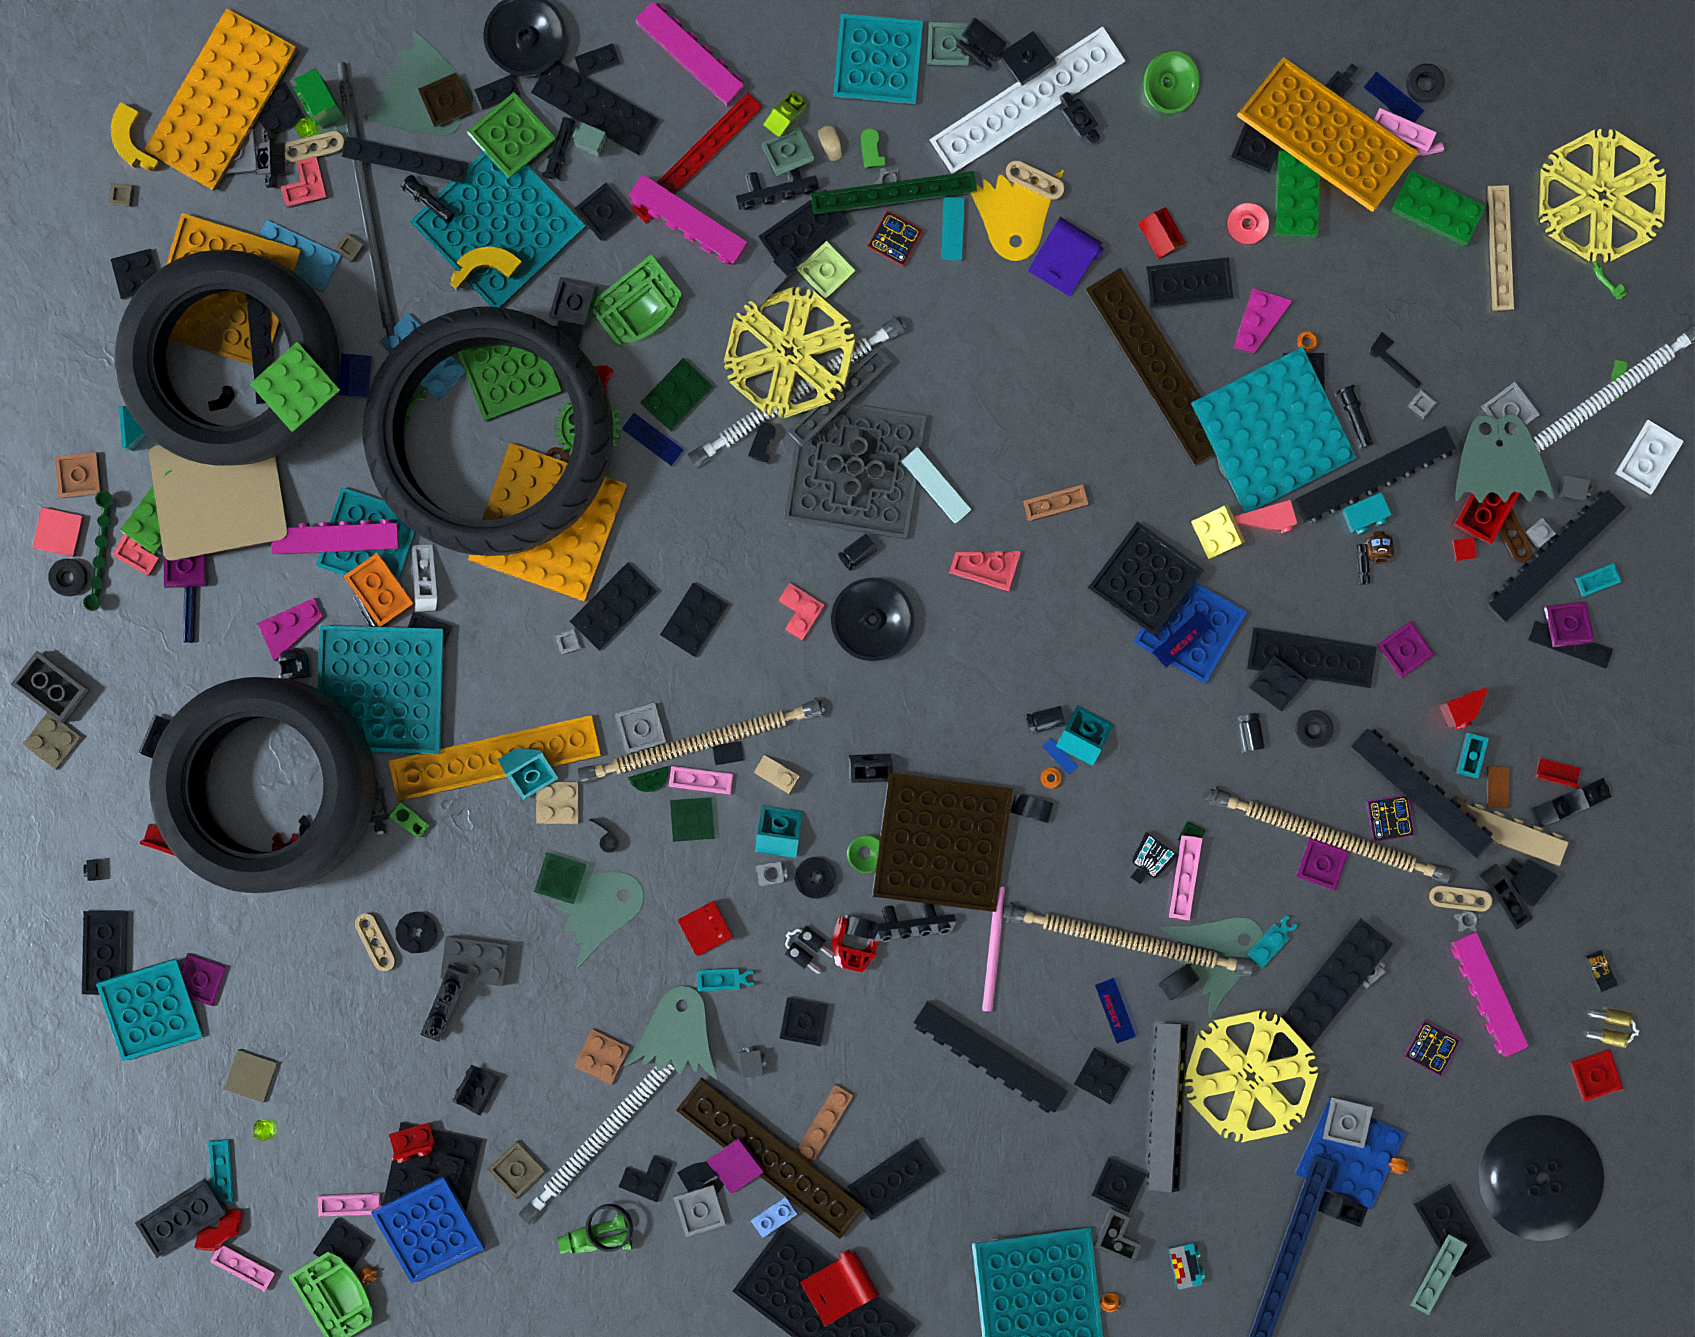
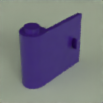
M1060 217L1028 271L1066 295L1071 296L1093 258L1096 257L1098 259L1104 250L1101 247L1103 242Z

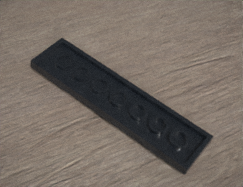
M1360 917L1281 1017L1311 1048L1393 946V943ZM1283 1032L1276 1033L1268 1058L1275 1060L1297 1055V1046Z

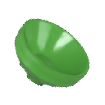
M862 835L850 843L847 856L850 865L855 870L862 873L875 871L879 840L871 835ZM864 846L868 847L870 855L867 858H860L858 854L859 849Z

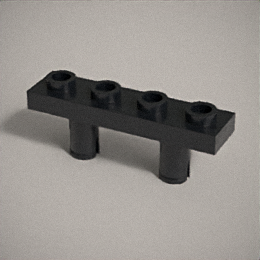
M799 167L787 171L790 182L761 189L757 172L746 174L749 192L736 196L739 210H750L755 208V205H770L778 199L789 200L794 198L795 195L802 193L809 195L819 189L817 177L815 175L801 178Z
M922 903L921 908L924 918L898 921L894 906L889 905L885 906L882 910L885 923L876 924L871 935L873 942H888L898 938L904 940L914 936L927 937L937 933L943 935L952 932L956 924V918L954 914L937 916L933 904Z
M452 964L448 965L420 1035L440 1042L468 976V970Z

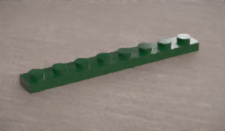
M974 171L815 192L810 193L813 215L976 193L977 186Z

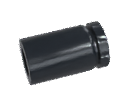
M864 534L846 547L843 552H839L838 558L846 569L848 568L850 571L853 569V566H857L878 549L869 536Z
M1061 706L1026 714V721L1031 734L1065 726Z
M1259 713L1239 716L1244 752L1265 748Z

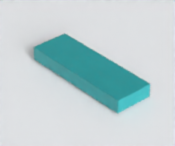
M944 197L941 260L962 261L964 198Z
M230 1139L208 1141L211 1187L221 1203L234 1202Z

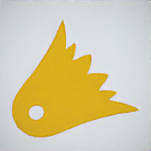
M1064 170L1058 172L1052 177H1055L1060 180ZM1001 174L998 176L995 189L988 181L983 179V188L976 184L977 192L970 194L983 219L993 248L1000 256L1011 261L1028 258L1035 252L1040 243L1051 200L1016 183L1012 187L1010 182ZM1036 179L1033 184H1038L1039 180ZM1050 187V192L1054 193L1056 187ZM1013 235L1021 237L1022 243L1019 247L1010 245L1009 241Z

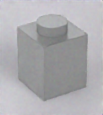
M1543 518L1536 521L1524 532L1536 549L1556 534Z

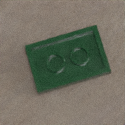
M682 358L640 403L671 432L713 386Z

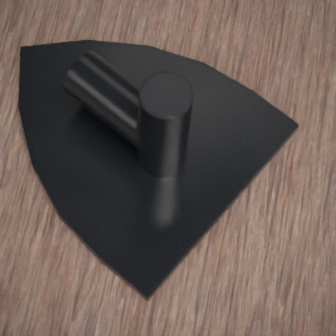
M707 1161L692 1164L677 1172L688 1192L714 1184L716 1194H718L724 1185Z

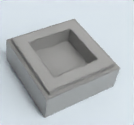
M1421 389L1407 406L1424 419L1437 402Z
M575 629L555 635L561 655L581 649Z

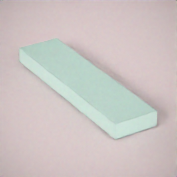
M918 447L901 460L954 523L961 520L971 510Z

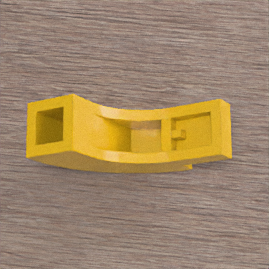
M120 102L111 121V137L115 149L132 167L135 168L140 161L139 166L150 171L152 168L157 171L161 163L138 150L133 142V129L141 114Z
M477 248L469 251L457 261V264L462 269L460 271L457 269L452 274L450 285L458 291L473 272L485 267L494 268L508 279H511L523 263L512 253L501 248Z

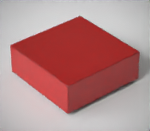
M1474 537L1452 541L1455 561L1477 558Z

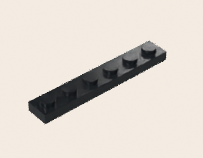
M346 137L342 158L460 184L465 183L469 165L466 162Z
M246 294L255 380L274 363L273 346L271 344L268 307L255 297ZM255 391L256 404L266 403Z

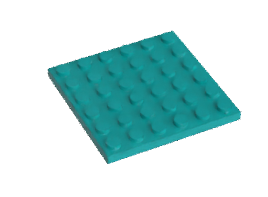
M484 151L468 166L464 184L451 182L435 197L450 211L455 213L452 222L449 224L445 223L427 206L410 221L455 270L458 269L460 271L462 269L457 264V261L463 255L481 247L504 249L522 261L523 264L511 279H508L500 271L489 267L476 270L467 279L469 285L491 307H502L586 227L527 164L508 179Z
M1299 347L1191 402L1244 513L1254 511L1357 459L1303 347Z
M319 625L317 689L335 699L349 712L362 730L371 752L440 754L444 629Z
M1090 1227L972 1243L982 1337H1103Z

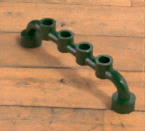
M100 491L95 496L96 504L101 507V515L97 519L99 525V533L95 539L97 550L96 557L92 561L95 567L94 576L90 580L92 593L83 599V606L89 611H96L100 608V589L104 587L102 571L107 565L104 554L105 548L109 545V539L106 536L107 527L112 522L109 517V510L113 502L112 495L107 491Z

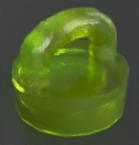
M302 118L296 123V133L302 139L316 134L317 127L311 119Z
M257 1120L252 1129L253 1138L258 1141L269 1140L273 1134L272 1124L269 1121Z

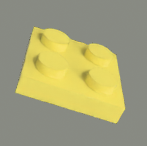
M1228 504L1191 521L1208 559L1245 543Z

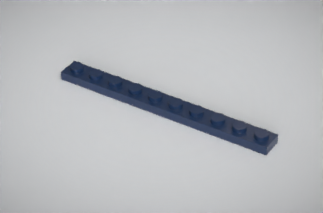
M1313 1155L1248 1337H1272L1334 1164L1332 1160Z

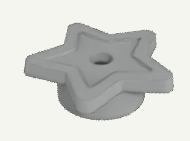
M881 168V177L875 181V184L888 183L886 181L888 178L891 180L890 182L898 181L899 171L897 169L887 171Z
M1464 910L1463 913L1455 914L1454 917L1460 922L1459 931L1462 932L1470 929L1476 932V923L1481 918V915L1475 914L1471 910Z

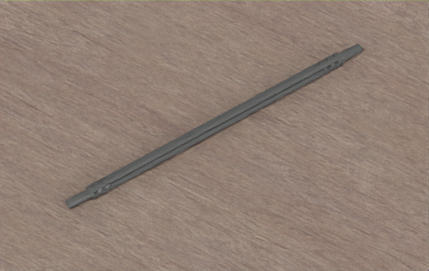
M341 62L337 64L341 82L339 88L348 137L361 140L352 85L348 80L346 63ZM353 160L381 319L388 339L392 335L395 336L393 329L395 320L366 163Z

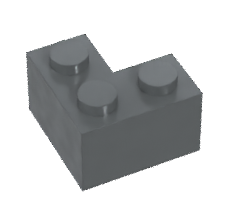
M1109 1208L1094 1247L1134 1265L1142 1245L1123 1236L1131 1217Z

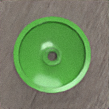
M1166 51L1157 55L1149 63L1144 75L1143 86L1147 100L1156 110L1164 113H1177L1186 109L1195 99L1199 88V73L1193 60L1188 55L1179 51Z

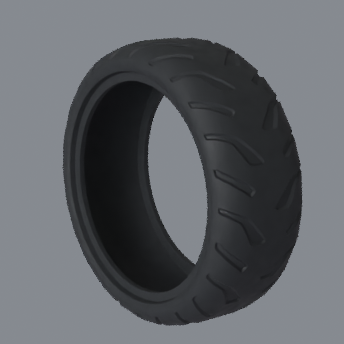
M477 306L456 310L427 321L414 329L393 349L377 371L369 390L363 416L362 438L366 461L375 486L383 500L402 522L417 534L442 547L470 555L501 556L525 552L542 545L563 533L582 516L602 486L610 465L613 446V418L610 401L598 372L585 353L563 332L546 321L521 311L502 307ZM483 345H506L520 348L548 362L562 380L569 394L575 421L574 443L569 462L562 476L550 492L533 506L520 513L494 520H471L451 515L439 508L427 497L417 484L408 465L404 449V423L410 401L427 374L446 358L460 351Z

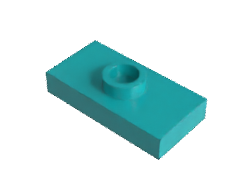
M1615 563L1575 578L1582 597L1622 582Z

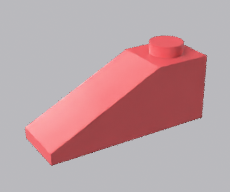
M1291 500L1234 516L1236 523L1239 525L1273 531L1281 530L1282 533L1294 530L1293 526L1297 525Z

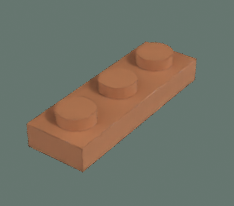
M1082 484L1025 500L1023 505L1029 522L1088 505V500Z

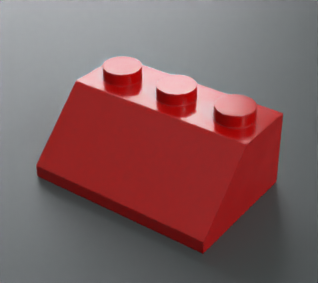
M1470 492L1452 526L1470 536L1492 544L1520 493L1513 492L1510 494L1507 502H1503L1497 493L1490 492L1486 495L1483 502L1479 503L1474 494Z
M1486 687L1439 705L1448 728L1454 727L1455 730H1459L1472 725L1471 720L1476 719L1486 696Z

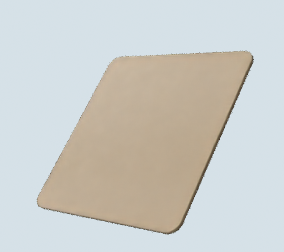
M160 445L150 449L149 460L163 554L166 559L188 558L282 540L286 537L287 526L276 457L253 464L215 466L187 460L173 454ZM172 470V472H170L169 474H167V475L165 476V473H166L167 471Z

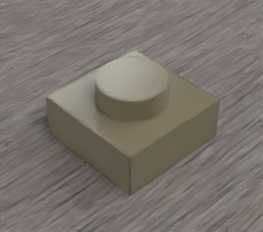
M111 183L108 203L130 207L133 186Z
M346 233L334 250L353 262L364 245Z

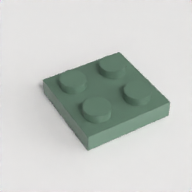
M929 22L927 65H969V56L963 55L961 50L955 46L960 39L965 43L967 42V39L962 36V33L968 26L967 23Z
M799 127L784 133L780 138L777 136L761 143L776 176L815 160Z

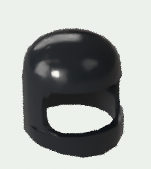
M289 648L280 653L278 657L280 665L279 678L293 680L310 676L309 659L306 651L301 648Z

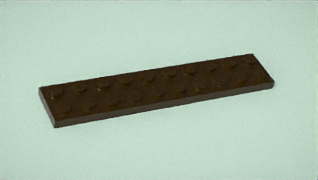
M1121 267L1086 288L1085 291L1193 465L1195 466L1213 455L1215 452L1191 405V402L1199 399L1201 396Z
M700 1078L676 1109L678 1113L723 1148L741 1137L765 1169L759 1176L839 1239L842 1238L866 1206L704 1078Z

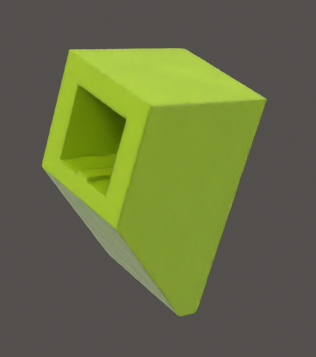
M792 90L772 110L763 125L780 138L805 109L808 102Z

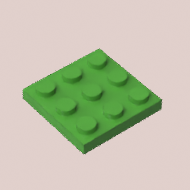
M514 92L467 131V134L508 179L555 140L553 134Z
M296 342L250 383L291 432H294L340 391L338 386L299 342Z

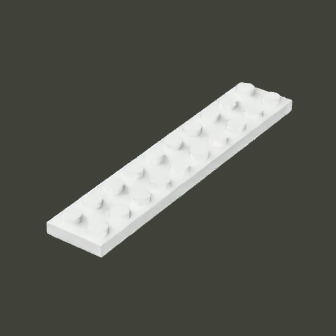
M1101 27L1055 57V65L1022 86L1018 81L932 137L929 141L950 173L958 172L1062 104L1059 96L1064 92H1069L1074 96L1125 63V59L1105 29Z

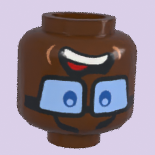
M1384 531L1374 532L1373 536L1366 540L1368 558L1373 560L1374 563H1386L1393 557V538L1385 534Z

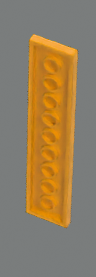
M589 715L440 749V754L420 753L389 760L397 801L505 778L507 776L498 759L514 749L540 750L551 767L601 756L593 717Z

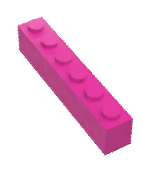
M651 2L635 19L636 23L728 106L744 89L743 79L735 72L731 74L727 70V64L720 58L716 60L711 56L713 52L706 45H699L696 42L698 38L691 31L686 33L681 28L682 23L674 16L671 19L666 14L667 10L660 3L655 4Z
M643 174L628 195L631 198L630 202L638 208L644 206L649 210L647 213L657 220L661 217L666 221L665 225L672 230H681L684 232L682 236L691 242L694 240L701 243V249L708 253L713 251L718 254L717 259L726 265L729 262L731 264L735 262L747 243Z
M393 519L380 520V524H372V520L359 521L360 525H351V521L339 522V526H330V522L318 523V527H310L309 523H299L297 528H289V524H286L287 535L282 540L272 541V554L399 549L398 524L393 523Z
M1472 932L1451 942L1453 945L1450 948L1455 959L1459 958L1462 965L1459 967L1460 972L1464 978H1468L1470 982L1468 989L1472 997L1476 996L1479 1002L1476 1005L1481 1016L1485 1015L1488 1022L1485 1024L1487 1031L1490 1035L1493 1034L1497 1041L1494 1043L1498 1054L1502 1053L1504 1057H1507L1529 1047L1477 932Z

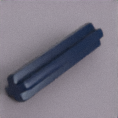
M184 587L182 642L184 643L194 642L196 587Z

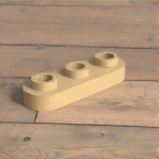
M335 131L290 141L285 145V158L291 163H296V161L312 157L318 158L338 153L344 148L345 141L343 136ZM332 140H338L336 146H331ZM313 144L318 145V149L316 151H311V146ZM296 149L298 151L297 155L291 156V150Z
M1012 161L1007 165L1006 176L1010 181L1050 200H1057L1063 195L1064 185L1059 179L1020 161ZM1018 169L1020 171V174L1015 176L1013 175L1012 170ZM1037 178L1039 180L1038 184H1032L1031 179ZM1055 186L1057 192L1051 193L1050 187Z
M1435 886L1429 892L1430 902L1437 907L1483 912L1488 910L1492 904L1490 894L1480 890ZM1438 892L1443 895L1441 900H1437L1435 897ZM1458 895L1463 896V901L1461 903L1457 902L1456 897ZM1479 897H1482L1484 899V903L1482 905H1479L1477 903V899Z
M368 913L359 915L355 920V927L375 967L380 971L391 970L395 965V957L375 917ZM364 920L370 922L369 927L365 928L362 925ZM374 938H377L379 940L378 946L372 945V940ZM383 957L388 958L389 962L387 965L381 963Z

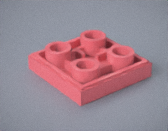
M41 507L32 548L74 557L83 516Z

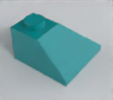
M127 406L119 407L122 449L131 452L147 434L132 417Z
M514 749L498 759L503 771L522 800L558 779L540 750Z

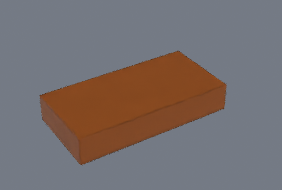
M1487 767V808H1509V767Z

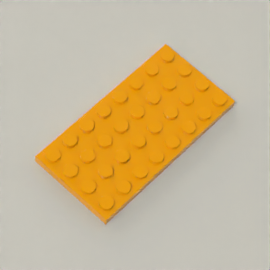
M226 8L143 151L215 192L298 48Z
M1284 57L1237 115V117L1372 212L1418 154V151Z

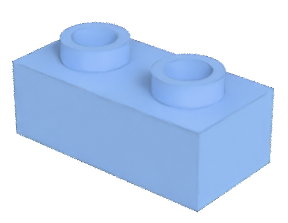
M784 1197L751 1219V1222L763 1238L796 1216L797 1212L787 1197Z

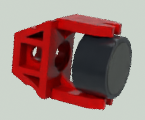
M846 914L845 917L839 916L831 942L837 966L861 973L866 969L869 962L876 957L875 953L879 942H873L871 935L876 926L875 921ZM844 933L868 939L867 946L862 950L845 946L843 943Z

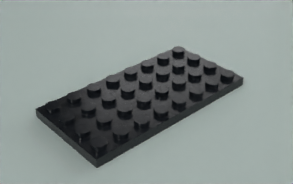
M784 1224L781 1225L732 1290L733 1293L791 1337H908L916 1327L914 1323L878 1296L825 1326L800 1282L834 1262Z

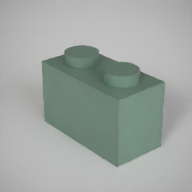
M582 123L580 127L577 126L572 136L576 148L597 157L600 156L607 140L605 132L585 123Z

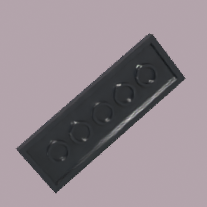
M559 61L548 71L541 74L531 91V94L580 123H585L605 132L608 139L637 156L659 121L658 118Z
M1253 627L1246 669L1261 671L1270 658L1276 654L1306 676L1307 679L1371 688L1377 647Z

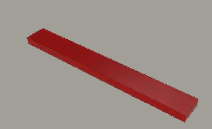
M747 92L656 183L675 195L763 108L762 105ZM633 205L630 208L645 224L652 218L647 213L649 210L644 206L638 208Z

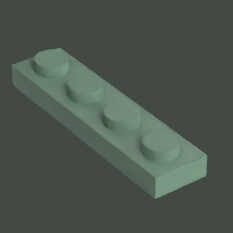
M1452 1233L1448 1234L1411 1302V1306L1427 1315L1430 1314L1468 1242Z

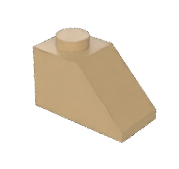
M765 755L754 771L755 774L790 794L800 777Z

